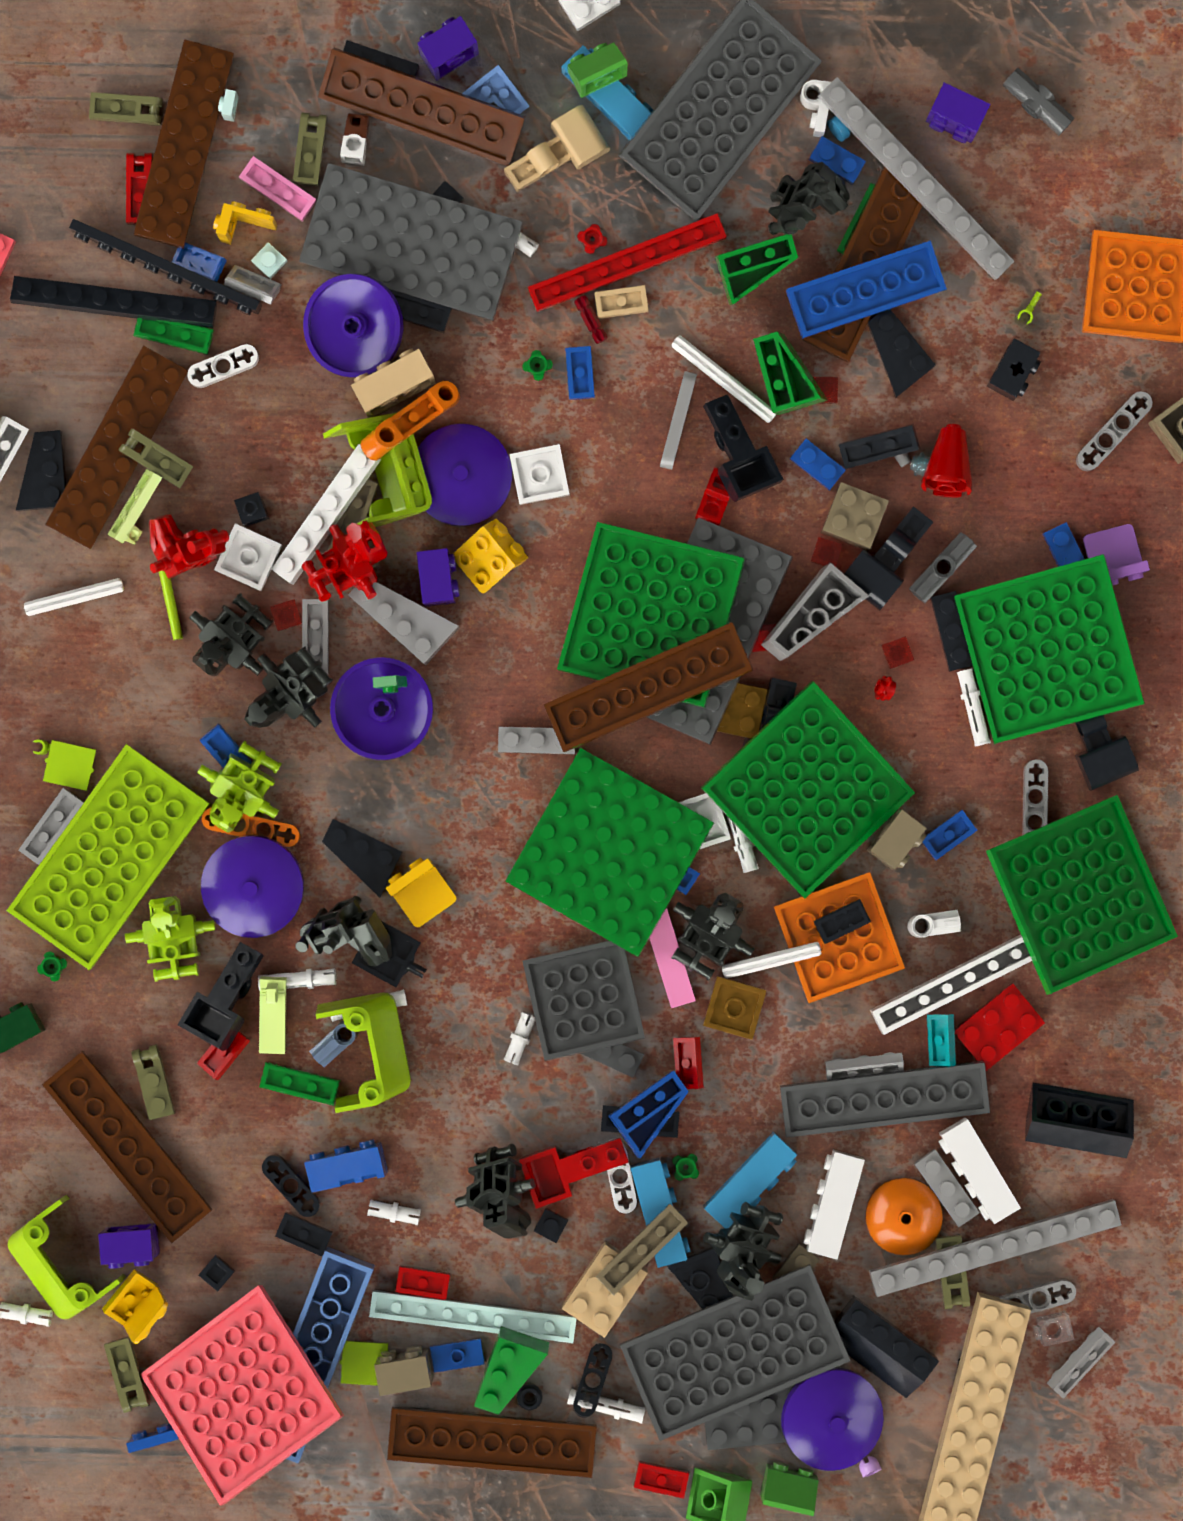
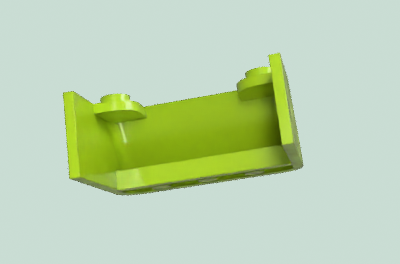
M396 413L340 423L323 433L324 439L347 435L349 445L355 450L358 444L361 445L363 438L376 429L380 423L391 418ZM413 434L380 458L381 461L375 468L383 499L376 500L371 504L369 508L370 517L362 521L372 522L377 527L422 513L430 508L432 497Z
M382 992L318 1004L316 1019L342 1014L344 1024L350 1031L360 1032L367 1030L376 1079L367 1080L361 1084L358 1094L337 1097L335 1104L336 1113L376 1106L405 1092L409 1088L411 1076L397 1005L392 995Z
M67 1195L13 1233L8 1240V1249L56 1316L61 1319L74 1317L127 1278L123 1273L96 1293L94 1288L86 1282H79L70 1287L40 1245L47 1241L50 1234L49 1227L43 1218L69 1200Z

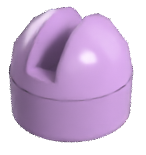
M867 1456L868 1463H865L864 1459L860 1461L859 1469L863 1478L882 1470L875 1457Z

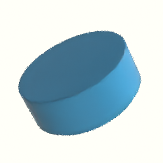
M836 116L827 121L831 133L837 140L842 142L850 136V130Z

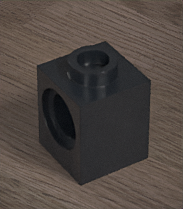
M259 492L234 500L242 525L245 527L270 519L262 495Z

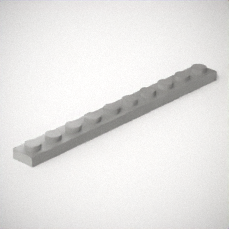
M838 77L819 94L818 98L994 280L998 279L1011 266L1014 260Z
M1110 1199L869 1270L875 1295L879 1297L1120 1226L1121 1221L1116 1202Z

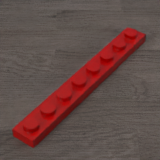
M718 213L531 285L528 287V291L536 311L539 312L722 241L727 236Z

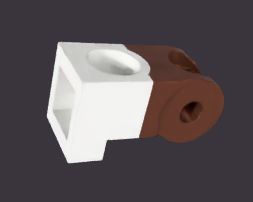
M348 113L340 152L342 163L365 165L369 116Z

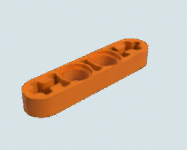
M211 808L206 809L202 815L203 825L212 831L239 837L258 835L256 832L257 826L260 823H267L271 828V832L267 837L271 839L275 835V825L280 826L278 831L287 832L288 828L292 829L291 832L295 835V839H290L289 843H286L285 838L282 836L276 837L277 842L285 847L295 846L300 840V831L292 824L257 816L250 817L243 814L242 818L246 822L245 829L241 832L233 830L228 833L215 825L211 826V821L207 820Z

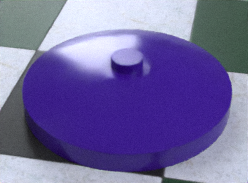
M361 274L339 275L324 282L309 299L303 320L304 337L313 357L330 372L344 377H358L364 373L370 375L378 371L377 366L386 361H391L397 353L403 336L402 312L395 296L380 281Z
M453 424L434 431L419 445L418 451L432 497V504L426 510L431 517L452 526H471L489 519L503 506L512 485V466L504 446L490 432L470 424Z
M371 658L352 666L339 679L332 693L330 714L335 732L350 750L369 759L390 760L411 752L425 738L433 718V701L425 680L411 666L392 658ZM393 675L407 677V687L398 688L397 693H383V689L373 688L374 677Z
M246 835L229 840L211 855L203 870L201 894L206 910L220 927L237 936L258 938L281 930L292 920L300 908L303 899L304 879L298 861L284 845L268 837Z
M835 1367L799 1382L792 1388L783 1405L781 1416L782 1432L789 1448L805 1464L819 1470H841L857 1464L872 1451L882 1432L884 1420L883 1407L878 1393L863 1376L846 1368Z

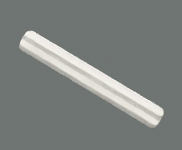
M120 578L25 602L24 609L28 616L123 592L124 585Z
M813 942L725 964L722 966V972L724 977L728 979L821 955V947L819 942Z

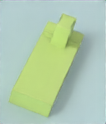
M148 469L145 470L107 535L121 543L127 541L134 545L136 544L142 531L135 526V523L162 477Z
M261 976L259 1053L285 1054L287 977Z

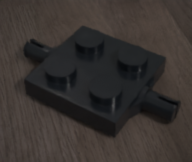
M382 920L381 922L391 939L392 956L390 960L378 966H370L358 951L352 961V964L396 988L408 971L423 978V973L427 970L414 962L415 953L421 942Z

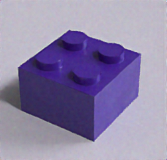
M461 16L456 19L454 17L447 19L442 23V28L436 32L429 31L420 37V42L417 43L420 57L436 81L479 55L477 41Z
M944 82L925 122L929 123V127L937 132L942 133L946 131L952 134V138L958 142L972 143L990 104Z
M447 548L417 552L424 606L456 603L455 597H460L457 579L453 580L452 572L457 571L454 554H450Z
M155 1223L106 1227L98 1234L101 1265L108 1264L109 1269L124 1267V1264L134 1262V1266L150 1265V1262L160 1254L158 1226Z

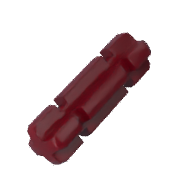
M584 295L577 298L574 303L578 311H581L580 315L589 332L593 333L592 337L595 343L600 344L608 339L605 330L601 329L602 325L593 308H590L591 304L587 296Z

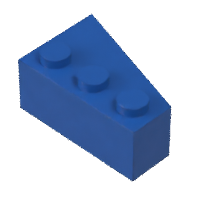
M674 1070L667 1073L609 1115V1118L637 1158L643 1156L646 1149L689 1092Z
M374 1139L360 1142V1147L350 1149L349 1145L335 1148V1153L325 1155L324 1151L310 1154V1159L306 1160L304 1164L311 1193L341 1187L353 1182H363L365 1179L377 1177V1179L385 1177L388 1173V1168L381 1142L375 1143Z

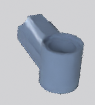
M344 1021L340 1022L309 1051L313 1058L323 1067L327 1066L345 1048L352 1044L358 1036V1032L351 1031L352 1037L350 1039L341 1038L339 1030L342 1027H346Z

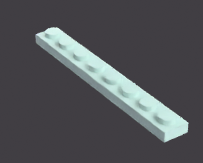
M373 1290L369 1317L497 1334L500 1327L503 1326L538 1339L573 1343L576 1318L571 1315L447 1299L441 1300Z

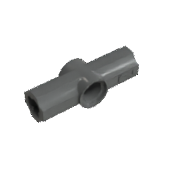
M1019 68L1014 70L1002 85L1021 102L1022 107L1029 115L1035 119L1042 120L1058 136L1075 119L1055 101V96L1043 85H1037Z
M960 532L911 585L909 590L925 604L977 546L967 535ZM939 561H944L949 565L948 574H940L937 571L936 566Z

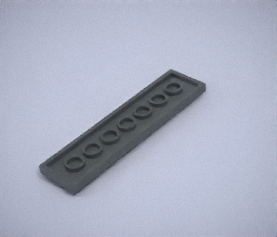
M984 1061L956 1064V1066H936L780 1085L786 1138L990 1113Z

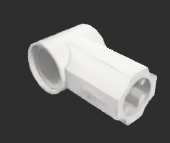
M958 910L915 915L909 919L907 928L912 936L919 938L961 932L960 916ZM918 919L926 922V930L923 933H919L915 929V923Z

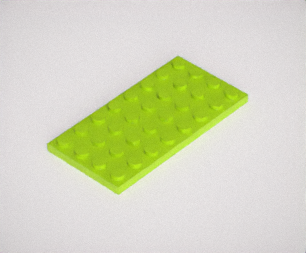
M126 744L6 911L85 968L91 970L210 803Z

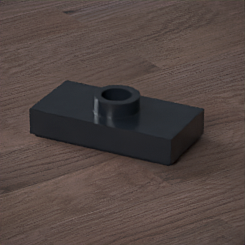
M858 899L813 922L823 943L827 944L871 921L861 900Z

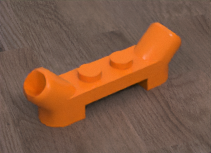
M441 381L391 418L380 423L376 429L361 440V449L364 454L371 460H379L442 413L454 407L460 399L457 387L449 381Z

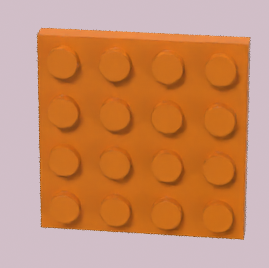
M1093 230L1082 332L1183 343V239Z
M870 872L812 892L805 899L801 896L773 906L788 949L813 942H819L821 955L793 962L808 1003L905 969ZM860 899L871 922L824 944L813 921Z

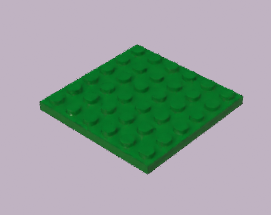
M597 522L557 670L594 680H601L727 625L745 558ZM710 690L682 702L705 708Z
M1104 554L954 596L994 744L1145 704Z
M811 681L701 786V789L804 899L915 794L912 788L814 681Z
M580 748L505 882L639 957L713 827L714 822Z
M1118 795L986 850L1046 995L1178 937Z

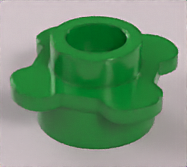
M539 350L533 351L528 361H525L522 365L523 370L531 373L536 381H541L544 378L545 372L553 367L552 361L546 359ZM536 363L540 364L539 368L535 367Z
M52 951L46 952L44 954L45 959L37 966V971L41 975L44 974L50 977L51 981H58L60 973L67 967V961L64 958L56 957ZM51 964H54V969L50 968Z
M691 1153L685 1157L676 1155L673 1158L672 1162L676 1169L674 1177L677 1180L681 1181L684 1178L690 1177L696 1179L699 1176V1170L696 1168L697 1156ZM688 1165V1169H684L683 1166Z

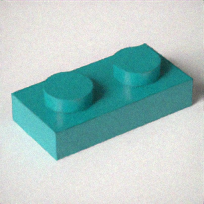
M954 1014L927 1015L929 1066H956Z

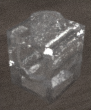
M1066 1311L1035 1317L1037 1325H1033L1036 1341L1040 1340L1044 1347L1074 1340L1070 1317ZM1049 1324H1058L1056 1334H1046V1328Z

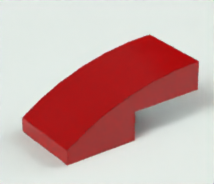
M713 468L695 519L701 518L719 526L730 496L720 479L718 468Z

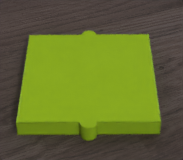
M52 740L48 758L45 759L47 764L43 781L87 791L91 773L94 772L92 767L96 749Z
M346 1341L342 1359L339 1361L342 1365L341 1383L378 1386L374 1364L377 1357L382 1356L381 1352L388 1350V1343Z

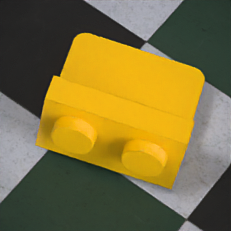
M232 201L231 205L223 204L221 215L217 214L215 217L213 229H216V234L222 243L231 245L237 221L271 230H276L278 225L275 218L270 216V211L256 208V211L248 210L246 205Z
M497 518L482 526L453 553L458 566L481 593L489 591L512 569L528 559L523 547L515 542L508 533L506 526L500 523Z
M420 857L409 865L411 870L405 875L399 872L388 880L390 885L386 887V890L395 898L415 927H421L457 900L456 895L429 858L423 860Z
M134 1269L102 1310L106 1315L122 1324L130 1340L138 1344L148 1336L154 1323L165 1315L168 1302L157 1283Z

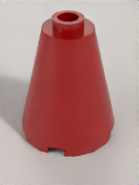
M947 424L946 427L941 428L921 480V488L925 492L929 488L933 490V495L947 498L962 497V492L966 491L967 495L971 494L972 479L966 431L961 429L960 425Z

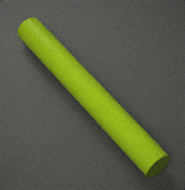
M160 571L159 576L173 640L183 639L171 578L168 579L165 571Z

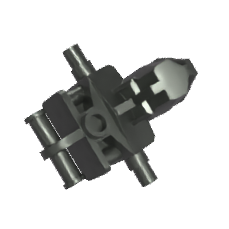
M823 162L809 164L805 168L800 180L795 181L790 175H785L781 179L776 192H772L770 195L772 202L780 201L779 206L770 207L768 211L777 219V222H771L768 225V231L772 235L780 232L791 235L798 230H803L806 224L816 219L817 215L812 209L819 205L831 215L844 210L848 206L847 201L850 199L844 180Z
M240 593L232 603L246 612L242 619L226 605H223L222 612L214 621L208 620L197 611L191 614L189 619L202 630L199 634V639L203 642L201 648L193 656L192 661L204 672L211 676H218L227 664H230L235 669H241L244 666L257 676L263 671L264 667L256 662V659L252 657L251 651L260 640L264 641L265 638L248 624L254 619L266 631L274 621L260 612V607L257 605L253 606ZM214 662H216L217 664H219V666H218L217 668H216L215 666H213V663H214Z
M305 646L298 652L285 657L283 664L279 666L271 661L265 653L257 659L267 673L262 680V684L267 691L259 695L249 705L244 718L249 726L258 728L268 727L285 714L292 719L302 715L314 728L322 722L315 714L312 706L317 702V698L328 691L326 686L333 679L321 668L322 663L320 660L315 661Z
M727 893L719 894L710 909L699 905L694 910L678 902L673 911L682 915L688 921V926L677 941L694 950L696 954L692 958L677 948L671 959L679 961L688 967L687 970L690 972L695 971L709 981L715 970L698 962L701 956L720 967L723 966V961L730 949L734 948L751 956L755 948L740 938L742 929L735 925L744 909L743 903Z
M358 896L338 902L329 912L325 908L320 909L315 918H312L302 926L300 930L301 939L295 945L299 952H306L308 945H310L315 954L318 955L322 951L331 954L333 950L335 951L349 943L361 953L364 960L370 966H378L385 961L387 962L392 956L390 935L374 909L363 912L360 907L362 900Z
M509 1144L503 1148L494 1146L488 1148L487 1152L475 1153L473 1158L477 1166L468 1168V1173L474 1176V1183L466 1187V1194L455 1199L457 1208L467 1206L479 1214H483V1226L507 1239L527 1236L528 1232L526 1229L531 1224V1218L529 1213L522 1210L518 1204L522 1200V1193L536 1187L535 1180L532 1178L516 1180V1171L522 1169V1164L512 1158H505L517 1155V1149L514 1144Z
M744 1202L740 1209L742 1215L731 1212L730 1218L733 1220L730 1228L720 1229L718 1234L706 1232L703 1236V1241L712 1244V1248L719 1258L722 1259L717 1273L728 1290L738 1297L752 1301L754 1295L762 1292L764 1287V1281L760 1277L758 1269H761L766 1262L779 1264L781 1261L780 1254L767 1249L771 1239L778 1240L780 1238V1235L768 1221L778 1226L783 1221V1214L769 1211L767 1207L762 1205L752 1206Z

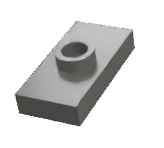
M234 265L224 282L225 286L270 305L281 288L280 283L237 265Z

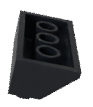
M1032 1083L1026 1116L1025 1141L1127 1158L1134 1140V1100Z
M855 1295L852 1296L834 1321L847 1354L905 1398L925 1382L939 1363L938 1358Z

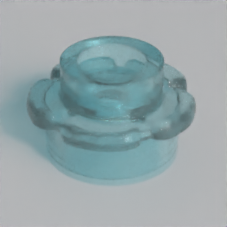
M921 452L919 456L915 455L911 462L910 470L914 471L916 477L924 475L930 459L929 456L924 455V452Z

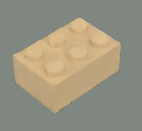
M413 348L406 350L399 355L401 359L393 363L390 360L377 366L378 371L370 375L364 373L354 379L355 383L351 387L368 418L374 417L436 384L434 376L419 349L416 351Z
M604 1241L562 1304L564 1311L604 1338L648 1274V1270L643 1267L615 1295H612L595 1277L620 1252V1250Z

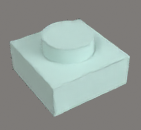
M226 89L225 96L220 97L218 111L222 112L221 115L224 120L233 122L235 120L239 99L236 91Z
M268 242L251 262L271 280L285 265L287 259Z

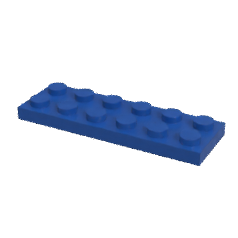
M930 240L788 288L786 293L801 338L803 339L945 291L947 288Z

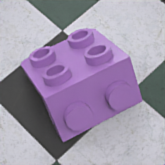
M1130 524L1088 534L1083 538L1088 558L1105 555L1113 586L1119 584L1118 579L1128 577L1129 581L1144 578L1143 573L1150 570L1148 561H1142L1134 528Z

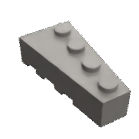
M829 563L822 567L761 645L781 661L789 657L869 597V595L833 564Z
M377 582L373 583V588L377 595L372 599H368L364 591H359L356 587L348 594L350 598L424 665L428 664L460 628L449 620Z

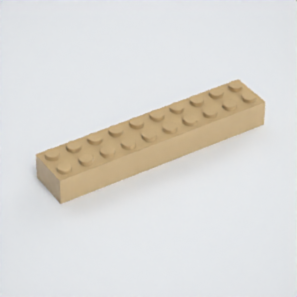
M977 1292L918 1521H977L1031 1313L1028 1305Z

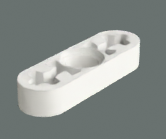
M248 344L241 345L192 365L188 370V380L197 388L207 387L255 367L259 361V354L253 346ZM246 350L249 354H254V356L250 357V363L241 360L237 362L240 367L235 369V363L230 356L235 354V358L239 359L243 357V352ZM222 359L230 362V369L226 373H220L216 369L218 361ZM211 364L212 371L216 377L212 378V375L209 373L203 376L204 381L199 382L198 379L193 380V377L196 376V370L200 369L202 373L209 371L207 365Z
M622 1142V1144H623V1146H624V1149H625V1152H626V1155H627V1158H628L626 1146H625V1144ZM626 1163L607 1170L614 1206L621 1213H630L637 1205L630 1164ZM624 1169L627 1172L628 1178L624 1183H617L613 1180L612 1176L615 1170ZM630 1185L631 1189H626V1195L628 1198H632L633 1202L629 1203L628 1208H624L623 1204H618V1201L622 1199L621 1190L615 1192L614 1188H624Z

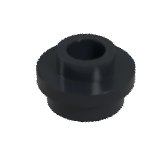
M534 1384L522 1386L517 1393L518 1404L525 1410H534L542 1402V1392ZM526 1393H533L535 1398L532 1401L526 1400Z

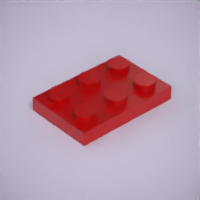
M1011 983L954 1030L955 1035L975 1060L984 1061L985 1071H987L1043 1026L1045 1022L1017 987Z

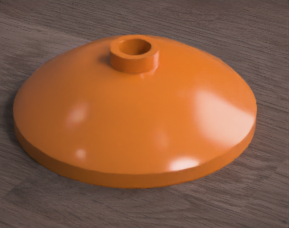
M896 1178L883 1183L874 1191L866 1207L865 1219L871 1237L881 1248L897 1255H912L925 1250L934 1242L941 1230L943 1214L939 1199L927 1185L912 1178ZM904 1214L910 1215L908 1223L901 1221V1217Z

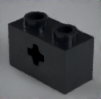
M1013 338L986 387L1012 401L1017 396L1022 397L1029 383L1025 382L1030 373L1034 375L1041 363L1038 360L1041 352ZM1017 365L1020 368L1019 373L1015 377L1012 375L1013 369L1011 368Z

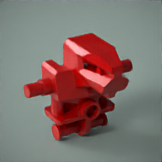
M171 514L153 518L149 521L150 545L157 558V562L150 564V570L152 573L165 571L168 579L190 569L204 567L217 558L216 555L226 551L225 542L229 541V534L226 530H221L218 533L216 529L201 532L195 529L184 535L178 529Z
M362 521L360 525L352 522L347 526L346 531L348 534L345 535L338 524L332 525L329 531L333 536V548L323 553H320L318 549L315 550L323 568L316 571L312 560L305 561L301 566L309 577V585L316 590L321 602L331 598V593L325 587L330 583L333 584L340 599L344 598L342 592L353 586L359 591H364L368 599L374 598L377 593L373 588V583L377 582L378 578L372 565L385 559L388 554L377 529L369 521ZM371 541L374 548L370 549L367 542Z

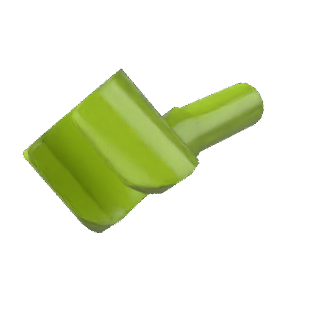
M1036 291L1026 309L1018 313L1017 320H1019L1023 312H1026L1030 316L1026 325L1032 322V312L1042 295L1040 292Z
M37 739L33 741L43 745V749L40 752L33 751L34 754L45 755L50 751L51 744L46 740Z

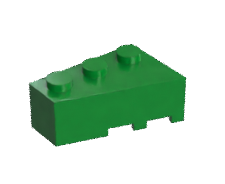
M792 234L782 235L715 256L729 305L735 304L798 258Z
M774 332L753 339L773 413L781 415L827 401L824 393L785 334Z
M501 1326L476 1393L474 1407L499 1415L548 1355L550 1342Z

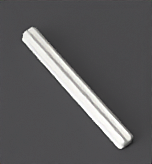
M680 335L676 337L672 343V347L764 421L769 423L773 420L776 414L772 412V408L685 338Z

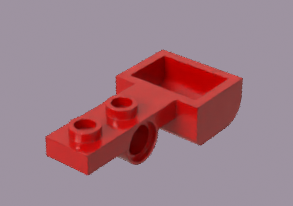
M621 1138L584 1148L562 1158L559 1157L555 1145L519 1159L525 1179L532 1178L535 1180L536 1187L529 1191L536 1209L571 1197L572 1191L569 1183L629 1163Z

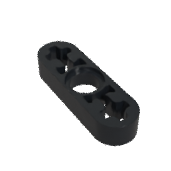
M268 1156L262 1163L264 1175L299 1214L304 1217L315 1215L320 1208L318 1196L314 1192L311 1193L310 1187L281 1156ZM270 1160L273 1163L276 1161L280 1163L278 1169L282 1174L285 1170L290 1173L285 1175L280 1183L276 1180L280 1175L276 1171L269 1172L268 1170L270 1167L268 1162ZM292 1178L298 1182V1190L296 1192L289 1193L285 1190L284 1182L287 1179ZM302 1189L307 1192L302 1195L307 1201L310 1199L314 1200L312 1205L313 1211L310 1209L305 1211L302 1208L304 1202L301 1198L297 1202L293 1199L300 1194Z
M596 1344L590 1350L573 1403L574 1412L579 1417H590L596 1410L612 1360V1350L606 1344ZM600 1349L605 1350L604 1355L608 1356V1359H603L600 1364V1368H605L604 1373L599 1369L589 1368V1364L595 1366L597 1357L593 1354L594 1352L598 1353ZM590 1373H595L600 1378V1384L595 1388L587 1386L585 1382L586 1376ZM582 1388L589 1393H597L596 1397L590 1396L589 1405L592 1406V1409H587L586 1412H582L581 1406L578 1405V1401L583 1402L586 1393H581Z

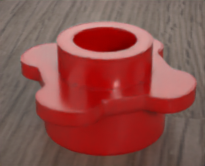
M592 224L585 231H580L577 235L578 241L582 242L585 246L587 254H593L595 249L600 246L604 247L607 244V238L602 235L600 226L597 224ZM590 237H594L595 240L591 241Z
M883 675L877 681L874 688L876 700H891L896 690V682L892 681V677Z

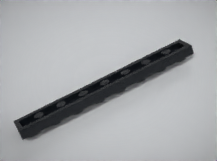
M73 219L69 226L70 230L75 233L74 238L84 243H88L91 240L98 244L97 248L111 254L112 250L121 254V259L134 264L135 261L145 264L143 268L154 274H158V271L167 274V279L174 283L181 284L182 281L191 285L190 289L204 295L206 291L214 295L213 299L219 303L227 305L228 302L237 305L236 309L244 314L251 315L252 312L259 314L262 308L261 302L78 220Z
M14 276L10 301L13 304L136 319L143 318L144 320L152 321L162 320L209 328L214 326L217 308L216 300Z

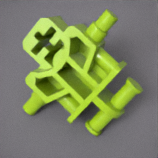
M243 741L238 752H242L252 758L251 764L231 753L229 761L223 770L217 772L202 764L197 771L199 775L211 783L210 792L217 797L210 809L211 823L228 833L234 830L237 823L242 819L243 813L252 817L259 811L274 819L279 812L278 809L269 805L270 803L264 800L265 793L270 786L275 784V779L259 770L258 767L262 764L276 774L282 763L265 755V751H258L248 745L246 741Z
M176 896L151 899L148 903L150 920L143 922L142 930L125 933L126 943L144 942V944H147L149 952L147 964L170 961L171 968L153 969L155 982L169 978L180 980V977L189 975L198 976L197 963L179 966V959L201 956L200 952L197 951L196 936L206 931L215 930L214 920L203 922L196 921V917L193 914L182 916L180 899ZM175 905V910L170 911L169 906Z

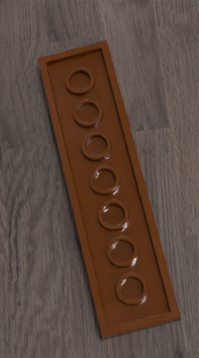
M184 39L138 214L134 236L184 249L219 115V100L221 96H224L234 58L233 52Z
M335 47L331 50L318 98L506 166L511 165L526 118L520 114Z
M885 166L877 179L834 273L901 251L922 205ZM870 316L803 338L802 340L848 363Z
M144 345L142 346L45 523L46 526L89 549L92 548L138 462L121 453L118 449L122 444L125 445L131 428L150 440L152 439L188 370ZM138 442L134 451L140 454L144 445Z
M731 622L544 704V707L563 752H567L753 671V668L734 623Z
M84 1051L42 1084L171 1243L213 1210Z
M392 1407L387 1460L592 1478L597 1425Z

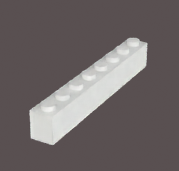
M1020 934L871 1009L870 1012L881 1033L885 1035L1031 962L1032 959Z

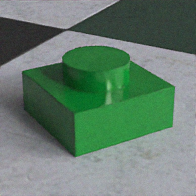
M393 675L373 678V688L383 689V693H397L398 688L407 687L406 676Z

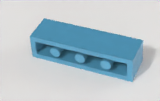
M582 45L561 66L562 74L573 85L574 83L568 73V64L571 63L570 60L580 54H584V56H586L590 53H593L594 51L592 48L588 50L584 45ZM619 80L585 96L629 141L653 111L648 103H641L635 97L637 93L628 84L624 86Z
M773 1131L703 1205L704 1209L724 1228H729L733 1223V1220L730 1218L731 1212L741 1215L740 1209L744 1202L756 1206L761 1200L759 1195L765 1189L770 1191L778 1183L779 1179L777 1176L783 1170L788 1172L797 1162L794 1159L797 1156L796 1152Z
M660 1158L630 1165L646 1226L668 1204L673 1206L672 1203L677 1202L674 1188H668L666 1178H670L667 1163L661 1164ZM680 1231L655 1255L658 1268L687 1260L686 1253L691 1251L687 1237L682 1238Z

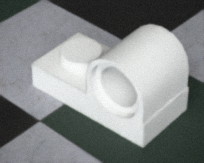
M807 81L803 85L800 94L802 105L807 109L817 111V113L812 112L809 127L814 128V137L821 138L824 136L829 108L819 98L816 100L809 99L806 92L816 90L820 94L831 83L829 81Z

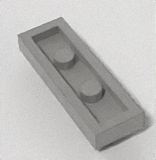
M302 599V648L305 646L315 661L320 660L322 663L321 668L328 676L329 600L321 602L319 599Z
M499 727L498 752L575 754V748L563 752L553 728Z
M63 788L18 851L40 865L84 801L66 788Z
M888 1052L878 1056L869 1057L863 1055L853 1059L837 1058L825 1062L827 1080L904 1071L902 1053Z
M935 1149L914 1163L958 1227L980 1213Z
M1098 1327L1069 1356L1064 1365L1052 1374L1047 1384L1064 1399L1113 1346L1115 1341Z

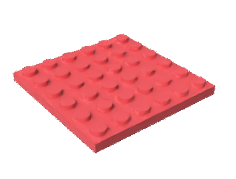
M263 1285L255 1287L140 1374L220 1506L229 1502L344 1417L341 1409Z

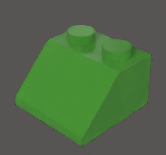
M614 42L609 45L602 43L593 49V53L586 56L580 54L570 60L568 73L581 98L627 76L628 63Z
M774 1462L773 1465L767 1464L760 1491L762 1504L814 1516L819 1482L817 1475L813 1474L814 1471L799 1467L798 1471L788 1469L789 1465L781 1462Z
M694 1468L686 1519L691 1521H746L752 1480L731 1473Z

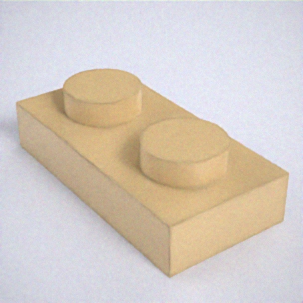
M645 285L594 292L598 319L649 311Z

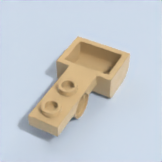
M583 105L573 108L551 123V130L555 134V138L547 143L543 142L535 146L527 155L504 168L506 176L517 192L570 160L576 169L579 170L610 151V146Z

